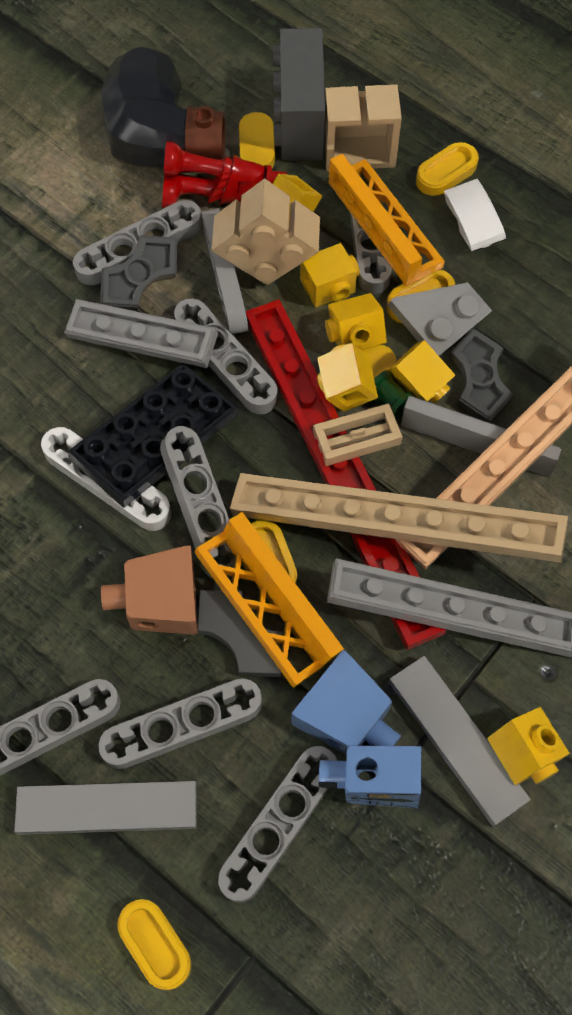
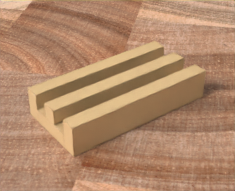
M389 403L313 425V433L315 439L318 440V447L320 452L323 453V460L326 466L400 445L403 438ZM385 419L386 423L369 427L366 429L360 428L357 430H353L349 434L338 436L332 439L327 440L326 437L328 435H332L345 430L370 424Z

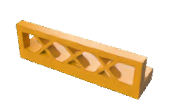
M343 153L330 159L329 185L405 286L443 268L445 262L366 159L353 165L349 163ZM360 174H363L365 176V178L369 182V186H367L366 183L362 180V178L359 176ZM380 202H383L388 206V212L385 210V208L382 206ZM399 227L405 228V230L409 234L408 238L405 236V234ZM420 254H424L429 262L422 265L423 258Z
M243 512L231 518L223 532L196 548L194 552L293 689L332 662L344 650L343 646ZM226 543L236 556L234 568L218 565L210 552ZM241 564L243 565V567H244L246 570L240 569ZM227 576H232V577H233V578H232V583H231V581L229 580V578H228ZM239 578L251 580L260 588L259 602L242 598L237 591ZM267 598L271 604L265 603V599ZM251 609L257 610V615ZM264 612L278 614L285 622L283 636L267 632L262 625ZM291 632L296 638L290 637ZM276 643L282 644V649ZM289 646L303 648L314 663L297 673L287 659Z

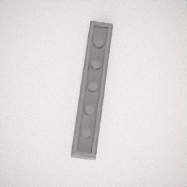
M337 558L333 563L327 603L572 658V612Z

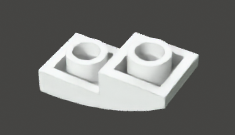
M478 179L444 191L446 203L458 221L459 232L471 251L488 247L495 242L506 239L505 231L497 212Z

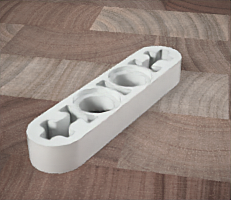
M56 427L45 433L41 441V447L47 461L148 531L163 529L169 523L171 508L168 498L162 492L151 486L141 494L142 501L147 506L154 508L159 504L161 514L158 516L152 513L146 517L145 508L137 502L140 496L123 508L91 478L83 475L80 469L69 460L68 453L61 449L55 452L53 445L56 443L59 445L66 443L70 450L82 441L83 438L65 427Z

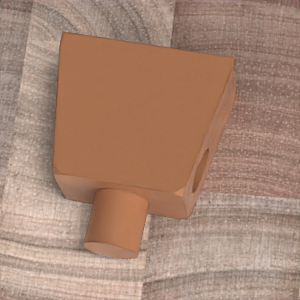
M191 545L127 560L124 563L125 583L101 586L103 610L126 609L127 620L133 630L199 634L195 569Z

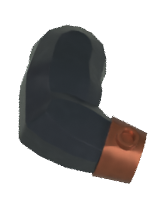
M138 47L117 57L109 67L101 91L103 118L111 154L120 162L139 167L164 168L166 141L175 142L184 151L192 154L224 160L226 140L225 113L213 110L208 106H200L198 108L188 106L187 109L178 106L177 103L182 85L170 56L157 49Z

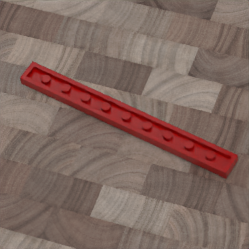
M280 299L247 310L248 327L325 484L376 491L360 457L329 466L325 465L323 453L320 452L318 440L315 439L313 433V425L339 418L333 404L326 400L325 394L318 383V374ZM345 430L339 433L328 435L326 437L328 440L338 436L347 434V432ZM349 532L365 565L420 577L409 554L396 542V539ZM391 617L406 650L443 636L447 630Z

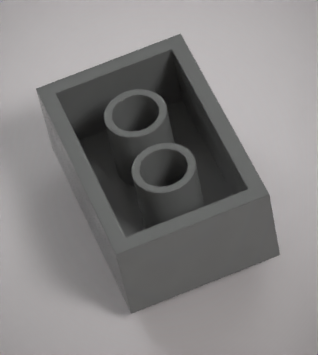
M322 28L280 29V44H273V67H280V70L273 71L274 94H281V97H274V122H281V124H274V146H281L282 161L323 160L325 93Z

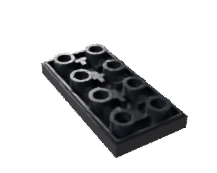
M182 363L68 451V457L119 505L125 508L168 473L161 455L160 446L162 440L171 429L177 426L191 428L198 435L201 444H204L237 417L238 408L187 365ZM177 438L172 448L174 450L180 449L184 456V452L189 446L187 443L181 444Z

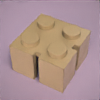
M398 84L365 86V91H358V86L325 88L324 151L326 171H329L330 159L342 153L351 165L366 159L373 169L396 167L402 120Z
M264 178L241 196V202L236 199L214 216L211 251L262 283L269 285L319 252L320 216L296 200L290 203V196Z

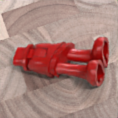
M166 141L162 208L178 202L179 197L186 194L208 196V203L219 199V205L232 203L236 199L241 202V196L264 178L273 184L278 174H287V172L272 171L271 165H261L244 160L236 155H233V158L225 156L224 160L192 154L184 151L175 142ZM188 171L215 175L216 177L214 179L185 175L180 172Z

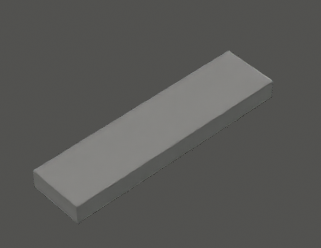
M79 299L75 300L64 331L66 336L71 339L204 368L208 367L218 336L216 328Z
M412 396L408 397L401 422L402 427L480 454L507 430ZM551 445L527 470L550 478L562 449Z
M425 656L389 679L391 687L492 827H495L531 800L520 784L514 785L490 743Z
M196 781L17 787L14 833L17 835L197 829Z

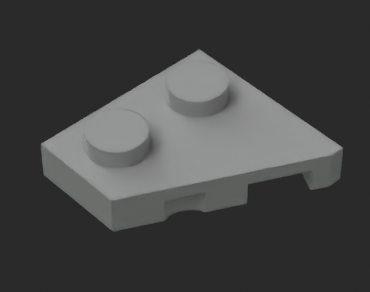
M468 282L393 298L387 305L418 342L425 340L438 356L492 312Z

